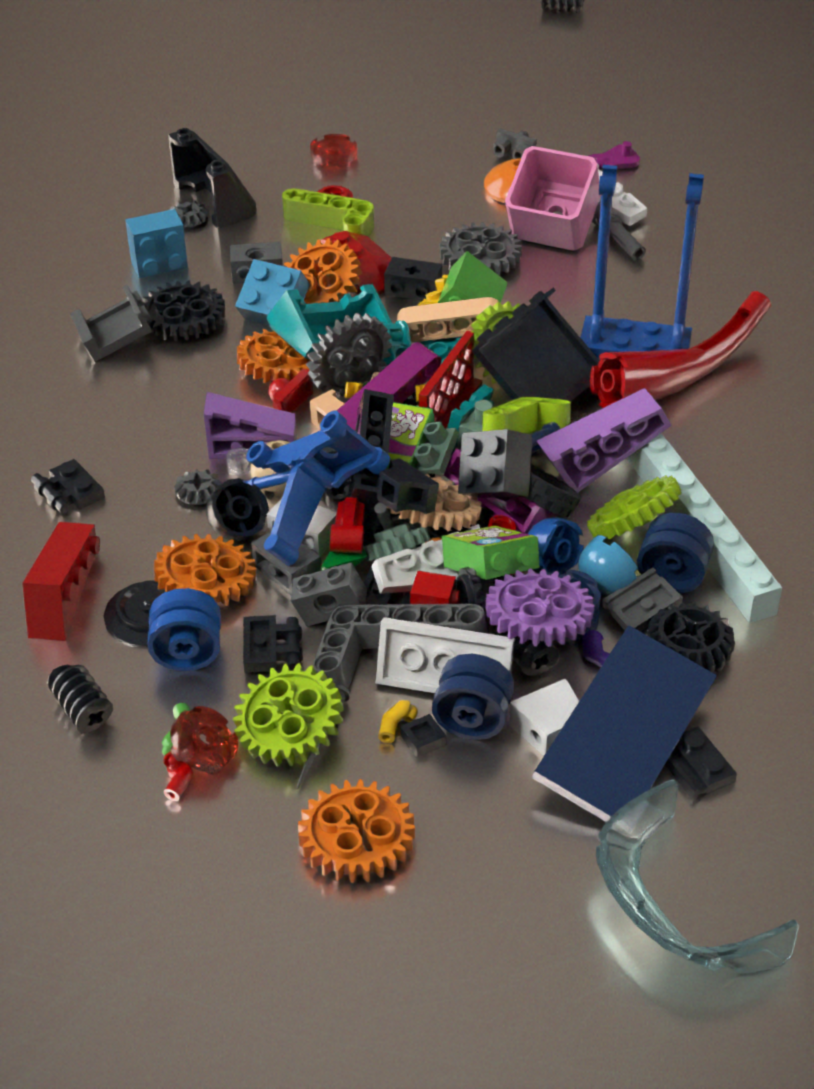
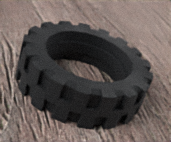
M530 464L529 495L524 498L535 502L538 506L546 508L554 514L567 518L571 517L582 499L581 495L576 493V490L568 487L569 485L558 480L552 474H548L545 470Z

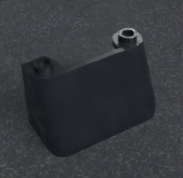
M181 128L177 132L168 134L174 186L178 190H182L183 185H189L193 187L195 192L207 189L213 195L214 214L211 215L212 223L218 229L256 215L257 208L253 197L231 166L203 139L188 128Z

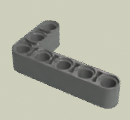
M477 604L344 605L336 608L330 615L313 666L316 673L323 670L327 679L332 678L335 686L343 685L348 688L362 648H379L380 626L384 617L490 634L484 610Z

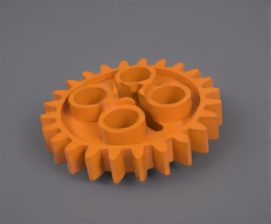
M328 238L325 244H322L320 239H317L316 246H312L308 242L306 250L299 247V255L291 254L290 257L293 261L291 263H284L285 267L301 270L310 283L304 298L306 304L339 302L345 294L357 292L354 284L361 283L358 277L362 274L359 267L361 263L353 249L350 250L346 243L342 245L339 240L332 243L330 238Z
M263 329L262 334L254 331L253 337L246 335L245 340H240V346H237V364L240 365V370H245L246 376L253 374L254 380L264 378L263 383L278 378H287L291 381L303 368L310 370L306 364L311 360L304 358L274 331L269 332Z
M194 534V539L192 540L182 536L181 543L171 540V546L164 545L163 552H157V560H154V580L158 582L159 590L165 589V592L173 589L190 588L203 591L214 598L216 602H221L225 606H229V599L239 602L240 595L247 596L248 590L253 589L256 579L255 559H251V552H244L243 545L234 547L233 539L226 543L223 542V536H219L216 540L212 539L210 534H207L205 539H201L198 534Z
M359 779L356 787H351L349 781L344 780V788L339 789L336 785L330 784V794L319 790V801L314 799L308 800V809H302V820L298 821L299 845L303 847L304 858H311L312 868L322 865V875L324 876L333 870L335 871L336 881H339L344 874H349L351 883L355 882L357 875H362L365 881L369 882L370 873L373 872L383 878L384 867L393 871L397 870L396 860L405 862L407 860L406 851H412L413 839H415L414 814L410 813L408 802L401 803L400 793L390 796V786H386L379 791L377 790V781H373L369 787H364L363 780Z

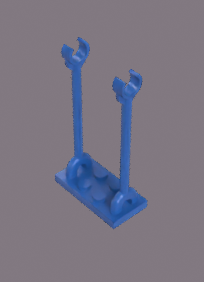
M603 164V172L599 180L601 205L593 315L585 316L580 338L597 358H599L600 354L606 352L689 349L692 328L685 327L698 207L701 203L704 175L689 173L685 200L687 210L674 325H665L655 322L605 318L604 301L612 197L616 187L617 166Z

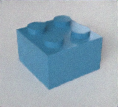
M175 209L125 219L131 263L138 278L188 268L184 227Z
M253 259L235 307L244 319L269 325L267 316L285 291L298 289L301 297L304 299L310 283L301 270Z

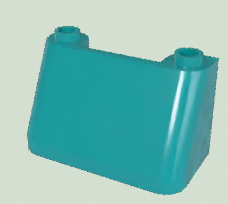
M373 284L362 285L360 287L362 292L354 297H351L349 293L345 294L339 302L306 304L298 289L286 290L267 316L271 329L307 360H310L307 355L315 352L311 345L321 341L317 335H326L325 327L334 328L336 319L343 323L346 315H349L353 320L356 313H359L361 317L367 313L371 318L375 316L381 322L393 324Z

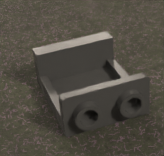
M128 285L123 286L127 295L125 300L87 320L80 309L70 313L83 344L95 362L152 332L147 322L151 320V317L137 290L132 293Z

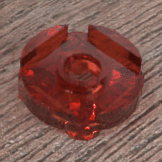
M326 134L323 140L318 141L316 138L311 142V158L317 167L337 166L339 168H348L351 165V161L357 156V143L355 140L351 142L350 137L344 134Z
M195 706L192 710L183 711L173 722L170 731V738L173 744L171 753L176 760L185 762L199 771L215 775L236 756L239 746L238 737L235 731L231 734L226 726L229 721L221 713L209 707ZM201 734L206 736V741L209 744L203 742L199 736Z

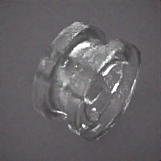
M235 448L226 454L227 470L229 473L240 476L250 472L251 463L246 458L248 449Z

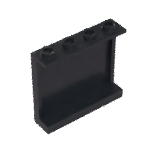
M554 287L545 294L539 291L529 300L530 305L521 304L512 312L513 317L511 319L505 316L495 324L496 330L492 332L489 328L476 339L479 344L472 350V353L511 400L521 397H540L572 402L590 387L591 368L598 365L599 359L549 301L548 298L556 291Z

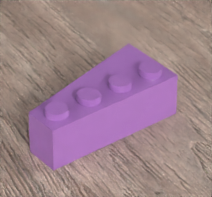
M643 388L537 440V443L565 483L569 485L568 487L573 488L578 493L672 425L659 404Z

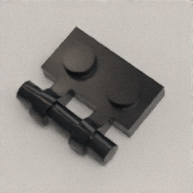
M75 459L50 469V478L43 477L39 473L31 477L35 491L39 495L45 496L48 505L52 509L58 510L61 514H66L73 503L78 509H82L105 498L102 486Z
M276 615L244 617V673L270 671V668H274L277 671V661H285L289 670L293 671L297 663H301L303 660V650L299 646V642L302 640V628L297 617L287 618L286 624H276ZM277 640H284L286 645H277Z

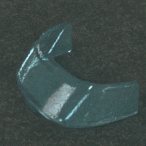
M675 779L662 783L629 801L605 823L598 835L601 845L596 847V859L607 888L634 924L661 947L712 971H717L720 968H730L739 973L756 972L781 966L786 960L791 958L799 930V924L795 920H791L775 929L741 942L716 947H699L691 944L680 934L647 892L639 874L641 849L646 841L675 814L679 784Z

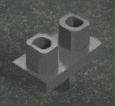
M500 128L497 131L493 153L499 157L507 155L513 159L522 158L525 149L536 146L537 139L529 137L528 132L520 131L517 134Z

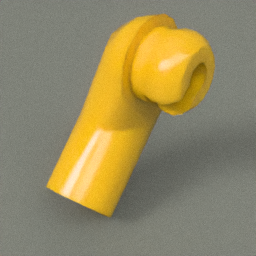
M409 700L398 701L383 714L378 739L383 743L394 742L398 723L402 719L405 722H411L412 719H415L418 714L417 707L410 704Z

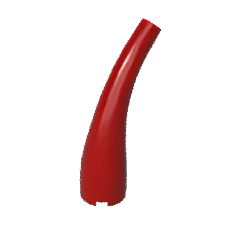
M752 291L734 316L718 332L690 349L606 352L600 354L599 358L601 359L598 365L592 366L590 372L592 394H598L601 400L599 406L605 408L643 388L657 401L689 387L714 371L746 341L771 307L770 299L761 292Z

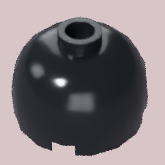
M240 478L230 479L214 489L206 505V516L209 525L216 534L223 536L227 540L241 541L249 539L263 529L267 513L269 512L267 499L260 488L255 484L251 486L243 482L244 479Z

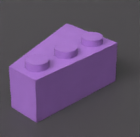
M210 392L206 393L204 421L209 459L246 458L250 447L258 441L268 443L276 440L288 442L297 440L296 417L294 413Z

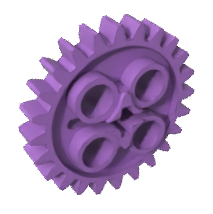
M528 569V574L524 575L517 570L515 577L505 574L504 581L497 579L495 580V586L489 587V594L486 595V617H490V625H498V633L508 631V639L519 636L521 644L529 639L532 640L534 646H537L540 641H545L549 647L552 645V640H556L563 645L565 644V637L575 641L577 633L584 635L586 627L591 626L594 612L593 597L588 596V588L580 589V581L570 583L571 576L559 578L558 571H555L552 575H547L545 569H542L540 574H535L532 569Z

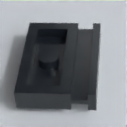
M699 726L683 733L665 764L692 800L697 799V796L701 793L709 794L736 782V771Z

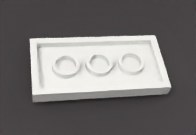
M384 617L380 626L375 684L435 693L439 687L442 669L447 661L457 655L470 653L485 655L499 661L511 673L515 638L508 639L506 636Z

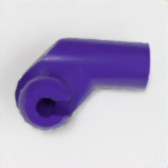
M588 630L581 639L584 658L602 667L610 653L603 650V635L599 631Z

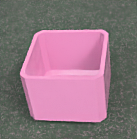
M536 146L525 149L505 200L512 234H517L520 240L573 251L583 247L601 197L599 195L598 164L595 159L589 156ZM559 211L562 215L555 214L554 212Z

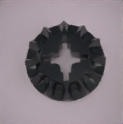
M461 568L456 579L457 590L461 591L460 603L477 604L485 612L486 605L484 601L486 598L483 593L484 588L480 583V577L477 576L473 568Z

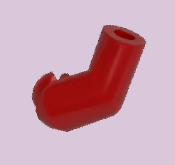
M170 751L163 759V763L171 777V781L165 788L164 794L170 800L178 801L193 779V770L188 760L181 756L178 751Z

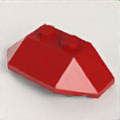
M342 231L320 240L322 244H325L328 238H330L332 243L339 240L342 245L346 243L350 250L353 249L361 263L359 267L362 271V274L358 276L361 283L354 284L357 292H355L357 295L362 292L360 289L362 285L369 284L374 285L378 295L385 293L384 273L392 257L368 236Z

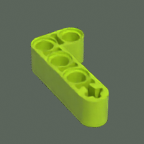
M295 188L287 189L282 193L283 216L286 220L349 231L368 237L374 230V205L370 201Z
M540 397L517 398L483 411L482 431L509 429L531 434L542 430V427L550 422L557 423L560 429L570 425L571 401Z

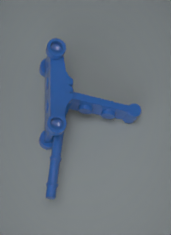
M336 410L329 412L323 418L320 424V431L273 450L263 441H258L250 447L246 456L247 461L255 467L262 469L271 468L276 473L263 477H253L251 480L243 482L251 486L255 484L260 490L287 483L271 534L264 542V549L287 566L297 561L299 557L298 549L321 497L327 491V488L340 487L348 477L364 468H367L373 474H379L380 471L386 469L390 462L388 453L380 447L372 446L347 424V419ZM325 447L333 448L337 453L329 454L322 449Z

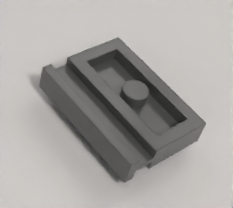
M651 568L625 588L613 592L602 600L604 609H608L611 612L612 617L624 630L630 625L638 631H642L649 626L652 616H656L659 609L666 610L669 604L679 607L682 602V596L663 577H660L654 568Z

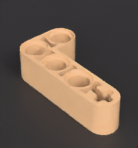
M492 297L406 307L397 314V321L403 320L407 323L411 343L461 337L466 331L474 330L471 324L477 320L476 316L488 306H494L499 301Z

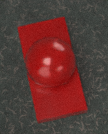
M303 368L291 381L287 378H278L272 381L268 394L273 401L274 409L294 413L313 394L312 378L308 375L310 370Z

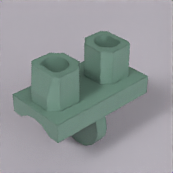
M441 422L427 423L423 431L427 437L426 443L419 445L414 453L418 460L416 469L424 474L444 475L447 464L452 457V451L459 432L456 428L445 429Z

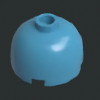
M599 535L588 543L582 551L578 567L579 571L595 579L601 596L607 597L613 592L625 588L637 579L634 572L638 567L629 554L617 543L613 542L609 546L602 542L606 537Z

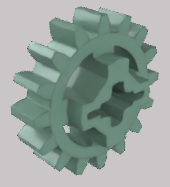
M409 523L374 534L376 542L363 546L368 555L366 561H372L408 548L410 550L417 548L416 545L429 541L430 537L426 527L421 526L411 529Z

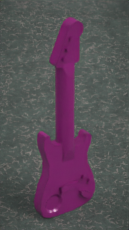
M625 141L623 144L617 145L607 152L588 155L595 159L599 169L603 168V164L617 166V169L635 168L640 164V157L631 148L632 143L629 141Z

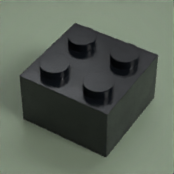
M509 429L462 433L458 494L482 499L528 497L532 435Z

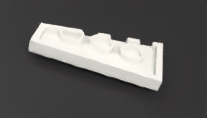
M477 524L470 527L467 531L480 529V526ZM442 539L435 542L431 540L423 543L421 547L412 550L408 548L376 559L371 566L380 594L411 591L417 571L456 576V579L459 576V571L444 567Z

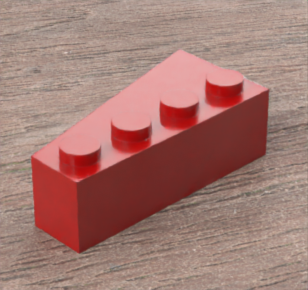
M58 522L22 584L28 638L66 641L95 555H98L100 551V537L96 536L95 524Z

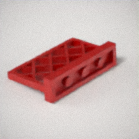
M471 331L464 333L419 393V407L433 409L435 422H441L445 429L448 427L451 412L455 408L460 410L461 403L465 400L469 401L472 394L483 383V380L474 378V354L472 353L474 349V332Z

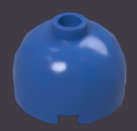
M552 517L543 519L533 525L528 533L538 537L539 568L532 569L536 574H540L542 569H545L547 574L554 571L564 574L566 570L571 569L578 563L580 555L584 550V545L579 544V535L583 536L581 528L577 523L563 518Z

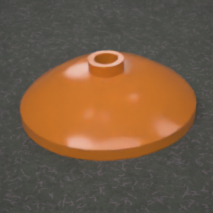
M521 158L503 162L495 166L486 175L484 188L489 197L505 203Z

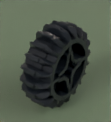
M681 602L679 607L669 604L668 609H659L658 614L652 616L646 630L647 636L712 673L714 671L721 672L723 667L728 665L735 647L733 627L729 626L728 618H721L720 611L710 612L708 605L703 608L697 607L696 602L692 606H686Z

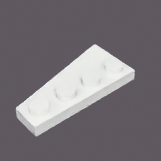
M598 165V173H599V180H600V176H602V172L599 170V165ZM619 182L616 183L615 193L612 197L611 213L617 215L624 224L629 226L647 217V207L631 193H625L623 186Z

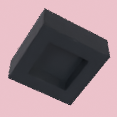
M431 714L400 726V735L416 758L447 745V736Z

